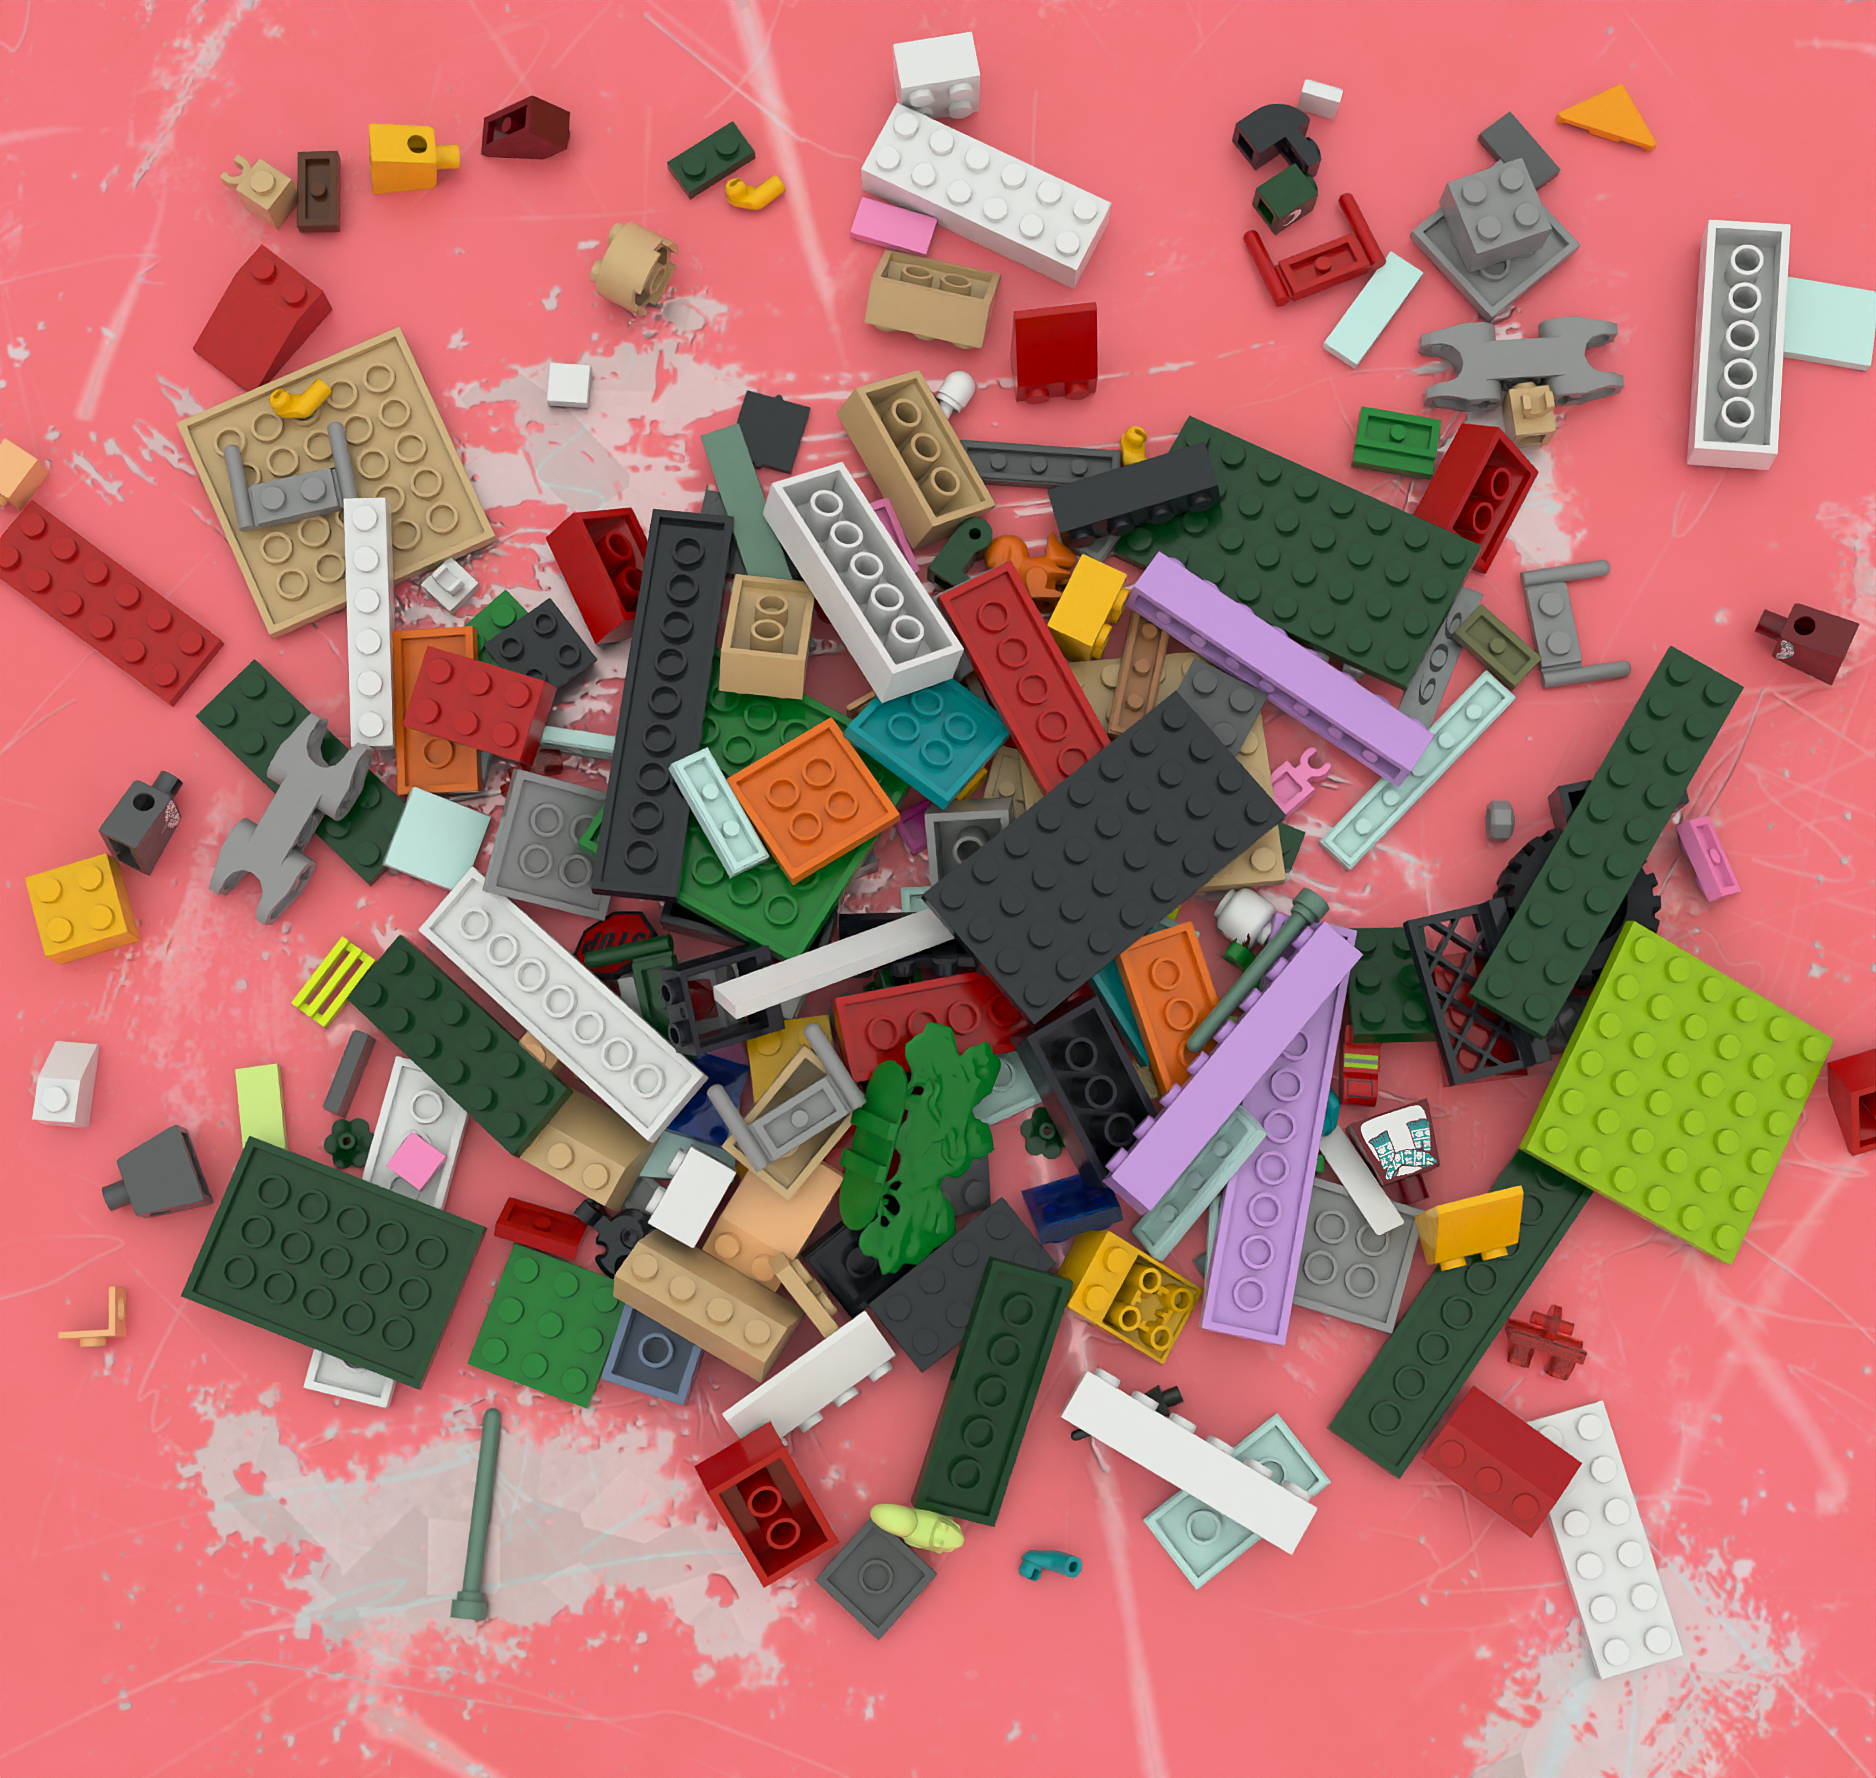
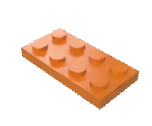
M474 626L392 631L397 795L408 796L413 786L432 794L482 792L480 750L402 726L427 646L478 661L477 628Z
M1192 921L1143 936L1115 959L1162 1097L1172 1085L1177 1083L1182 1086L1191 1076L1186 1069L1201 1051L1208 1055L1217 1044L1213 1036L1199 1052H1191L1186 1044L1188 1038L1219 1003Z

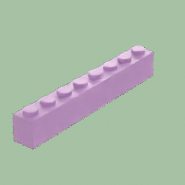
M1160 551L1135 583L1125 603L1126 606L1168 632L1169 635L1229 675L1268 694V701L1398 788L1412 771L1435 736L1419 720L1407 717L1392 707L1386 698L1371 693L1359 685L1350 674L1338 671L1323 661L1317 652L1302 647L1290 639L1284 630L1277 626L1269 625L1254 615L1248 606L1236 603L1221 593L1215 584L1200 579L1188 571L1179 560L1167 557Z
M1322 922L1314 929L1307 925L1291 943L1296 950L1288 960L1281 956L1265 974L1270 981L1261 992L1254 988L1242 1001L1239 1007L1244 1012L1234 1023L1228 1019L1213 1036V1039L1217 1042L1216 1046L1208 1055L1201 1051L1187 1067L1186 1070L1191 1076L1182 1086L1177 1083L1172 1085L1159 1102L1164 1108L1155 1119L1148 1115L1132 1133L1137 1140L1129 1150L1126 1151L1121 1147L1105 1165L1110 1172L1103 1182L1140 1215L1150 1212L1362 957L1363 954L1327 922Z

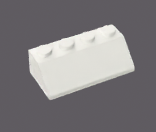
M863 1311L726 1410L722 1415L740 1439L771 1421L786 1447L788 1442L784 1438L796 1428H799L802 1433L811 1429L824 1419L820 1414L821 1410L832 1402L839 1408L859 1393L854 1386L865 1378L869 1377L874 1383L894 1368L890 1360L896 1357V1355L866 1311Z

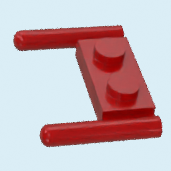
M1342 194L1339 197L1338 203L1355 235L1350 233L1278 261L1276 266H1274L1256 230H1249L1244 234L1243 240L1277 307L1286 305L1291 299L1297 301L1364 275L1371 268L1374 270L1379 269L1386 264V259L1352 194Z

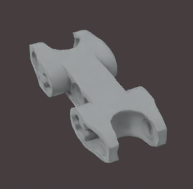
M1579 316L1552 318L1538 325L1539 338L1496 340L1495 327L1492 323L1487 322L1461 323L1453 327L1423 334L1418 340V353L1448 360L1454 366L1457 374L1456 379L1426 387L1423 394L1424 405L1460 412L1491 410L1503 404L1501 391L1512 389L1513 386L1526 382H1533L1536 386L1549 385L1550 391H1553L1555 406L1580 405L1619 394L1624 387L1623 375L1595 370L1588 364L1585 357V350L1614 342L1615 336L1618 335L1617 323Z
M310 713L290 737L280 745L267 770V777L280 785L278 791L258 825L248 818H243L234 826L220 849L218 861L210 881L209 889L217 895H227L231 890L235 889L247 873H253L260 880L262 895L256 909L255 919L264 925H273L293 901L303 893L316 868V862L304 855L303 851L325 814L335 821H340L349 813L363 790L365 778L373 758L374 749L366 744L357 742L353 748L349 749L340 762L334 766H329L323 759L320 749L327 730L328 720L319 714Z

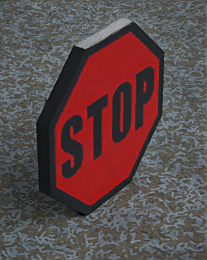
M614 911L606 916L605 921L600 920L583 931L573 955L585 965L584 956L587 952L657 937L658 934L642 911ZM633 960L588 969L600 980H617L632 970L631 964H633Z

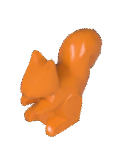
M1053 532L1048 536L1045 556L1029 557L1027 545L1021 538L1015 535L996 537L984 553L987 568L990 569L1010 560L1012 561L1040 613L1054 612L1063 594L1061 591L1056 590V586H1067L1070 580L1068 578H1071V572L1067 570L1072 569L1076 563L1073 552L1058 541L1056 534Z

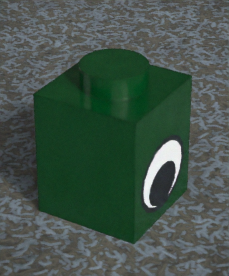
M1296 163L1256 188L1252 206L1273 234L1276 235L1313 211L1318 197V188L1311 175L1307 172L1302 173Z

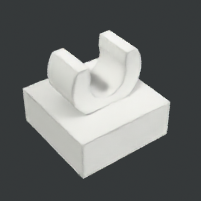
M452 558L444 561L421 584L423 589L452 616L481 588L479 583Z

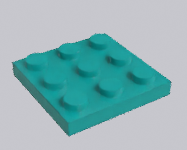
M953 678L881 703L878 696H876L847 726L843 735L942 810L949 806L1011 737L998 712Z

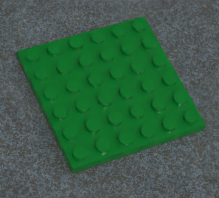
M716 647L701 750L708 747L725 779L830 717L834 719L843 734L847 726L853 721L803 694V698L800 700L719 691L721 649ZM848 740L895 808L898 809L911 786ZM604 805L578 842L580 850L595 858ZM691 811L678 904L750 944L769 945L770 954L781 961L793 958L809 950L883 832L795 885H792L762 840L761 842L770 857L765 862L730 878Z

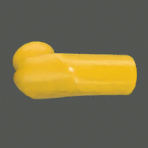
M775 174L758 187L748 186L740 178H733L725 185L728 202L734 207L750 210L762 209L786 191L783 182Z
M317 378L303 394H290L284 389L275 390L269 398V403L274 408L275 414L282 418H307L333 392L322 380Z
M1131 426L1121 436L1119 444L1123 466L1147 459L1145 450L1147 434L1141 427Z

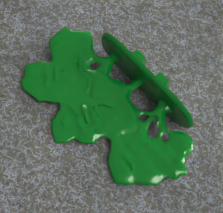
M928 1022L925 1025L924 1032L915 1035L906 1044L905 1057L911 1069V1081L909 1083L907 1082V1076L903 1067L896 1061L886 1060L879 1064L872 1073L864 1096L867 1102L862 1107L853 1110L850 1123L857 1127L851 1149L843 1148L839 1165L846 1168L839 1196L841 1218L850 1230L858 1231L865 1228L860 1235L859 1247L863 1255L878 1259L882 1275L896 1273L904 1263L918 1265L935 1248H939L955 1235L954 1209L940 1189L941 1182L946 1176L959 1178L970 1169L971 1162L974 1159H982L995 1150L988 1123L975 1118L972 1109L984 1097L992 1093L993 1086L1001 1069V1061L997 1054H993L992 1047L985 1041L979 1045L969 1047L963 1055H959L952 1027ZM914 1087H923L924 1092L922 1095L911 1094ZM904 1110H907V1119L901 1125ZM896 1149L900 1154L899 1168L895 1176L886 1182L893 1152ZM900 1181L902 1184L897 1190L890 1188L892 1183ZM885 1194L894 1196L900 1205V1212L894 1216L885 1207L889 1200L883 1198ZM877 1213L878 1217L873 1222H871ZM881 1216L887 1217L890 1222L888 1226L883 1227L880 1224Z

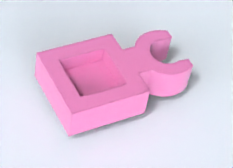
M1314 747L1304 751L1300 758V765L1296 768L1288 761H1285L1270 774L1274 802L1287 815L1283 819L1284 821L1315 795V789L1310 783L1312 781H1322L1331 773V764L1329 762L1319 769H1313L1309 766V762L1317 756V750Z

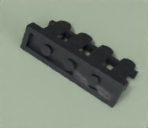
M916 912L839 914V940ZM956 939L874 968L890 969V974L895 977L912 976L915 974V968H932L935 975L952 976L958 973V967H975L976 973L986 975ZM873 969L852 976V978H867L873 974Z

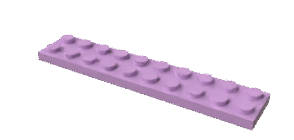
M1277 912L1273 915L1268 943L1291 915ZM1313 922V923L1311 924V926H1309V927H1311L1312 929H1314V928L1317 927L1319 924H1321V922H1319V923ZM1330 925L1349 943L1355 946L1357 930ZM1290 943L1277 960L1281 956L1288 960L1296 948ZM1350 971L1239 1104L1250 1112L1268 1134L1223 1188L1198 1329L1277 1346H1285ZM1265 974L1261 978L1260 992L1270 981Z

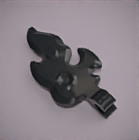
M591 1198L585 1199L574 1211V1214L582 1222L593 1227L599 1233L596 1238V1244L605 1246L606 1252L596 1255L595 1261L604 1274L611 1279H614V1275L637 1242L656 1229L648 1223L649 1217L638 1209H625L612 1218L607 1214L602 1204Z

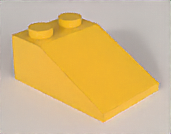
M1515 1186L1438 1205L1414 1216L1427 1266L1440 1263L1441 1271L1466 1266L1465 1257L1481 1253L1482 1260L1486 1261L1508 1255L1506 1247L1517 1244L1519 1239L1524 1196L1522 1186Z

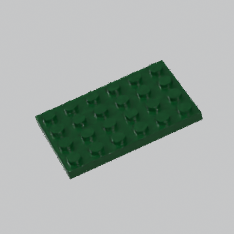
M249 1136L181 1297L415 1389L422 1390L487 1228Z

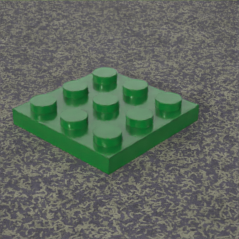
M514 1243L467 1364L589 1409L625 1306L624 1302L613 1296L614 1279Z

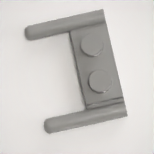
M332 422L327 427L336 469L326 468L251 485L250 488L247 487L239 447L236 445L225 447L223 452L239 531L249 532L257 527L263 529L338 512L344 508V499L359 498L342 423Z
M1606 560L1520 573L1534 650L1542 657L1537 665L1538 670L1541 672L1543 689L1625 677L1631 672V665L1626 660L1581 666L1582 657L1567 584L1564 582L1608 575L1610 565Z
M816 1023L807 1025L804 1029V1035L829 1074L749 1125L745 1123L722 1085L715 1084L707 1091L709 1099L756 1172L867 1102L820 1026Z

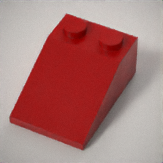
M261 244L233 277L195 343L193 350L248 392L269 383L333 309L323 290Z
M1096 302L1014 311L1010 360L1016 402L1026 401L1028 404H1041L1047 402L1050 398L1066 396L1070 400H1078L1089 396L1090 393L1096 392L1098 380Z

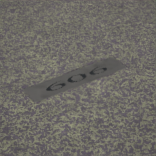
M1464 586L1409 688L1404 693L1398 711L1407 717L1415 718L1423 723L1427 730L1431 727L1462 649V646L1451 636L1476 610L1483 594Z

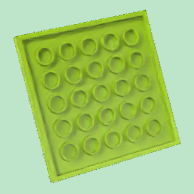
M1626 921L1522 1139L1519 1149L1722 1264L1732 1265L1835 1039L1639 923Z

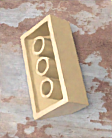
M919 369L855 388L837 412L840 421L884 498L888 497L913 550L949 537L965 519L981 517L996 506Z
M657 1228L637 1242L614 1275L613 1296L760 1383L806 1315L799 1306L699 1248H691Z

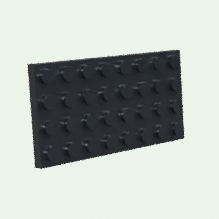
M1174 691L922 895L921 899L1033 1028L1283 821L1287 815L1181 695Z

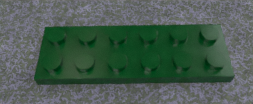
M254 659L196 717L276 794L280 785L267 777L268 767L280 745L290 737L310 712ZM328 729L326 730L320 749L325 762L329 766H334L344 758L349 749ZM368 769L363 790L349 813L340 821H335L325 814L315 833L364 881L372 886L389 869V867L382 865L405 803Z
M401 934L347 997L360 1012L515 1157L520 1158L574 1093L570 1087L410 939Z
M989 1256L912 1495L911 1503L915 1508L995 1526L1073 1285V1281L1069 1277Z

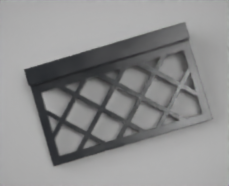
M1504 897L1402 923L1450 1087L1534 1067L1552 1060L1546 1038L1540 1040L1501 1016L1496 1024L1478 1013L1482 1005L1474 1001L1472 1007L1469 1008L1453 997L1461 980L1471 987L1473 986L1476 978L1466 973L1473 957L1476 956L1486 963L1509 924L1510 917ZM1469 916L1473 918L1477 934L1472 943L1454 932L1461 918ZM1450 921L1448 927L1441 924L1443 922ZM1429 926L1443 935L1435 952L1422 944L1418 928ZM1449 940L1467 951L1459 968L1441 957ZM1436 965L1455 976L1447 992L1436 987L1433 983L1431 975ZM1448 1006L1467 1016L1459 1033L1448 1028L1445 1024L1443 1015ZM1473 1021L1491 1032L1483 1049L1465 1038ZM1498 1037L1510 1044L1515 1061L1503 1063L1490 1054ZM1462 1046L1479 1058L1472 1072L1460 1075L1455 1057ZM1486 1062H1487L1488 1064H1490L1491 1066H1493V1067H1489V1068L1482 1069L1483 1066H1484V1064H1485Z

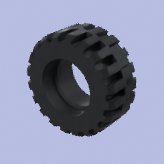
M1560 827L1548 830L1543 836H1536L1528 842L1501 872L1496 882L1498 890L1493 894L1492 899L1504 897L1510 920L1561 834L1562 829ZM1643 868L1640 869L1612 918L1609 930L1599 941L1574 986H1577L1579 990L1590 989L1596 985L1626 921H1635L1652 932L1657 933L1660 921L1655 918V913L1661 910V896H1653L1652 889L1658 885L1654 873L1646 875Z

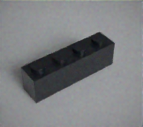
M1205 442L1047 490L1063 545L1068 548L1087 547L1093 544L1096 539L1108 535L1123 536L1132 532L1135 527L1144 524L1166 523L1173 519L1174 515L1187 511L1202 512L1211 508L1214 503L1221 501L1217 480Z

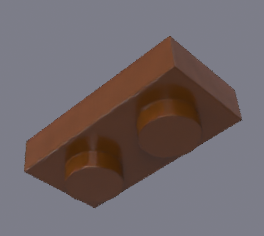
M338 151L298 152L297 227L300 233L340 232V155Z

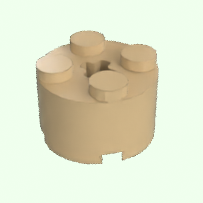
M633 221L628 222L626 225L617 222L612 227L608 236L607 243L610 246L604 258H599L593 265L589 279L596 283L598 295L643 317L649 313L643 308L648 303L656 306L672 278L676 265L669 262L671 252L678 255V245Z

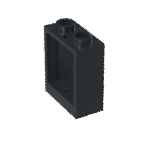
M745 944L659 969L661 976L659 991L663 1002L667 1005L670 1020L668 1035L676 1049V1053L698 1056L785 1029L781 1004H777L747 1015L748 1020L698 1035L687 977L734 963L737 964L739 977L771 966L773 964L769 945Z

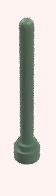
M1303 888L1292 901L1294 906L1290 910L1292 913L1290 918L1188 1038L1186 1044L1191 1052L1202 1050L1305 925L1311 926L1313 922L1319 923L1329 911L1328 904L1321 896L1308 888Z
M490 1408L484 1414L462 1591L457 1592V1600L452 1599L450 1613L452 1618L485 1620L487 1602H483L484 1593L479 1592L501 1423V1413L496 1408Z

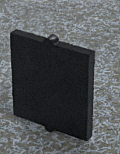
M747 390L737 423L740 425L752 463L755 464L756 469L765 467L791 474L811 411L810 407L785 401L781 395H777L774 398Z

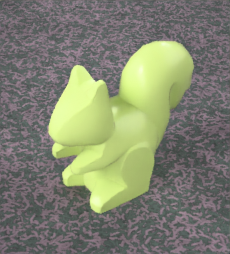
M888 1503L877 1504L870 1510V1517L877 1526L893 1535L902 1537L907 1545L941 1554L942 1552H952L960 1548L964 1543L965 1538L961 1532V1527L953 1521L952 1516L915 1508L914 1506L909 1508Z

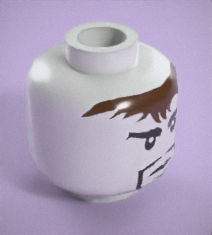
M1243 888L1238 892L1232 889L1225 895L1215 910L1214 917L1218 919L1216 924L1217 930L1230 941H1235L1247 949L1253 948L1257 943L1265 946L1268 943L1271 921L1276 913V908L1272 903L1250 888Z

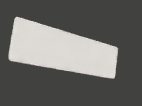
M1337 1125L1331 1134L1327 1136L1322 1135L1319 1150L1375 1233L1381 1235L1404 1224L1403 1218L1342 1128Z

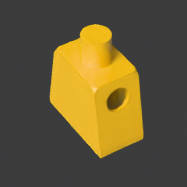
M369 124L372 194L431 189L437 186V170L460 169L459 145H435L434 128L430 126Z

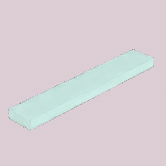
M1486 670L1428 729L1435 736L1399 788L1382 777L1329 831L1318 845L1349 872L1516 699V696Z

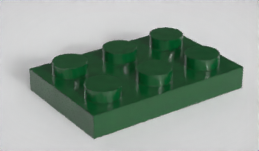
M1404 927L1351 928L1352 930H1357L1354 947L1363 954L1350 970L1346 992L1352 1043L1436 1041ZM1424 927L1418 928L1422 944L1426 946Z

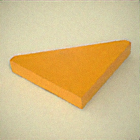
M1622 83L1559 112L1556 117V121L1560 125L1567 123L1589 130V134L1618 143L1621 140L1643 147L1646 152L1654 150L1657 145Z

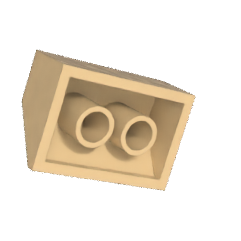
M885 248L871 279L864 323L873 324L877 329L886 332L900 330L913 333L915 337L922 340L940 339L949 341L954 346L962 349H973L974 347L982 349L988 332L1001 274Z
M570 1087L574 1093L520 1158L603 1206L619 1212L661 1137H658L654 1143L647 1141L618 1113Z

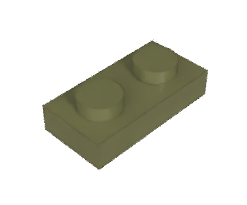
M1482 604L1476 608L1451 636L1511 690L1542 659L1539 654Z

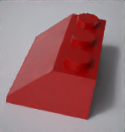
M1461 423L1414 516L1481 545L1482 551L1473 570L1486 574L1539 472L1499 427Z
M632 507L572 513L546 537L548 545L595 644L627 640L633 634L648 542Z
M1467 952L1441 955V957L1459 968ZM1474 956L1466 973L1477 979L1485 962ZM1436 965L1431 975L1434 985L1444 992H1447L1455 977L1438 965ZM1461 980L1453 997L1469 1008L1474 1003L1472 999L1467 997L1472 987ZM1448 1006L1443 1015L1446 1026L1459 1033L1467 1016L1451 1006ZM1481 1006L1478 1012L1494 1024H1496L1500 1017L1484 1006ZM1473 1021L1465 1038L1483 1049L1491 1032ZM1498 1037L1490 1054L1503 1063L1515 1061L1510 1044ZM1437 1044L1444 1087H1450ZM1462 1046L1455 1057L1460 1075L1472 1072L1479 1058ZM1486 1062V1063L1484 1064V1066H1483L1482 1069L1489 1068V1067H1493V1066H1491L1490 1064H1488V1063ZM1527 1068L1459 1085L1524 1077L1528 1075Z
M1876 1048L1827 1063L1828 1095L1846 1146L1852 1156L1876 1149Z
M1476 1386L1471 1388L1422 1457L1431 1466L1531 1538L1582 1465V1462Z

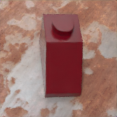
M532 95L484 117L481 154L486 157L543 160L567 149L570 139V112Z

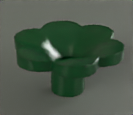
M1045 1107L1035 1109L1031 1119L1025 1120L1022 1123L1020 1132L1026 1139L1025 1148L1029 1154L1033 1156L1043 1154L1047 1159L1059 1157L1065 1145ZM1048 1128L1051 1130V1134L1046 1135L1043 1130Z
M356 1118L351 1122L344 1119L336 1121L332 1126V1134L324 1140V1148L326 1152L333 1155V1163L338 1168L345 1169L351 1165L362 1168L366 1165L374 1134L369 1132V1124L364 1119ZM350 1138V1144L346 1145V1140Z

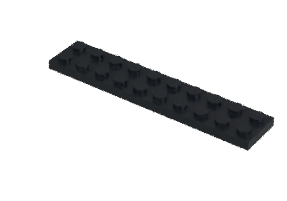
M653 509L591 885L592 893L595 895L678 903L692 810L668 768L672 763L701 750L734 535V517Z

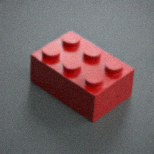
M427 646L402 726L533 767L557 687L540 679Z
M771 1421L694 1466L708 1495L763 1588L840 1543Z

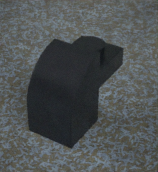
M1285 104L1266 105L1255 110L1235 125L1232 142L1254 170H1257L1281 154L1290 166L1296 163L1302 173L1307 172L1313 178L1317 175L1322 159L1320 150L1314 140L1310 137L1305 138L1311 119L1304 112L1293 106Z

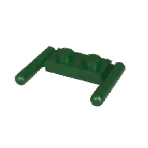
M667 934L587 952L584 956V962L588 968L633 960L631 965L642 1017L671 1043L668 1035L670 1020L667 1005L663 1002L659 991L661 982L659 969L678 964L677 956L673 952L674 942L672 936ZM684 1054L689 1060L697 1058L694 1055Z

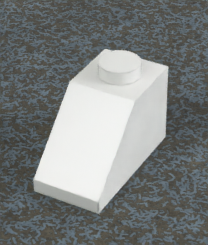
M64 1041L55 1042L38 1076L32 1120L53 1126L89 1128L100 1045Z

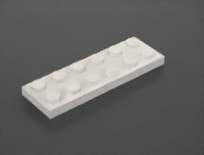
M1593 1402L1526 1422L1582 1462V1465L1547 1515L1597 1678L1602 1680L1683 1656L1684 1653L1604 1402Z

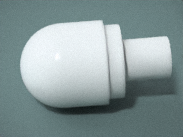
M955 371L946 377L938 389L936 400L939 402L947 419L952 412L959 414L961 409L964 410L975 392L973 378L966 372Z

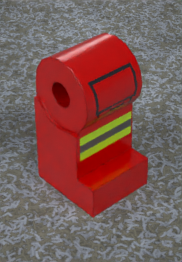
M1345 1025L1340 1030L1341 1105L1375 1107L1378 1095L1380 1054L1383 1043H1352L1350 1025Z

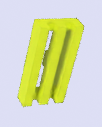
M342 936L291 1003L327 1029L349 1001L347 997L377 961ZM346 951H349V955L339 966V968L336 970L333 976L329 979V981L326 983V985L323 987L320 993L316 996V998L313 1000L310 1006L307 1005L306 1003L308 1002V1000L315 993V991L318 989L321 983L325 980V978L328 976L331 970L335 967V965L338 963V961L341 959ZM360 959L363 962L322 1016L318 1013L319 1009L355 962Z

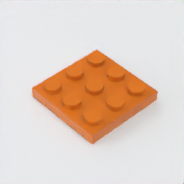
M832 717L726 779L756 833L792 885H795L900 821V813L848 739L843 736V732Z

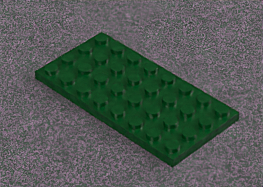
M1189 416L1169 452L1205 442L1217 480L1221 501L1214 503L1211 508L1202 512L1187 511L1174 515L1173 519L1166 523H1148L1135 527L1132 532L1121 536L1113 550L1114 556L1145 571L1160 551L1167 557L1179 560L1188 571L1200 579L1215 584L1221 593L1236 603L1248 606L1254 615L1269 625L1277 626L1284 630L1289 638L1406 692L1480 556L1482 546Z

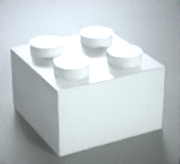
M972 32L893 44V79L899 104L931 119L948 116L960 119L971 115L973 112H979L980 71Z
M691 1144L688 1151L681 1148L678 1150L667 1170V1173L673 1175L672 1180L666 1189L661 1186L657 1187L645 1210L652 1214L648 1221L650 1225L694 1248L733 1180L736 1168Z

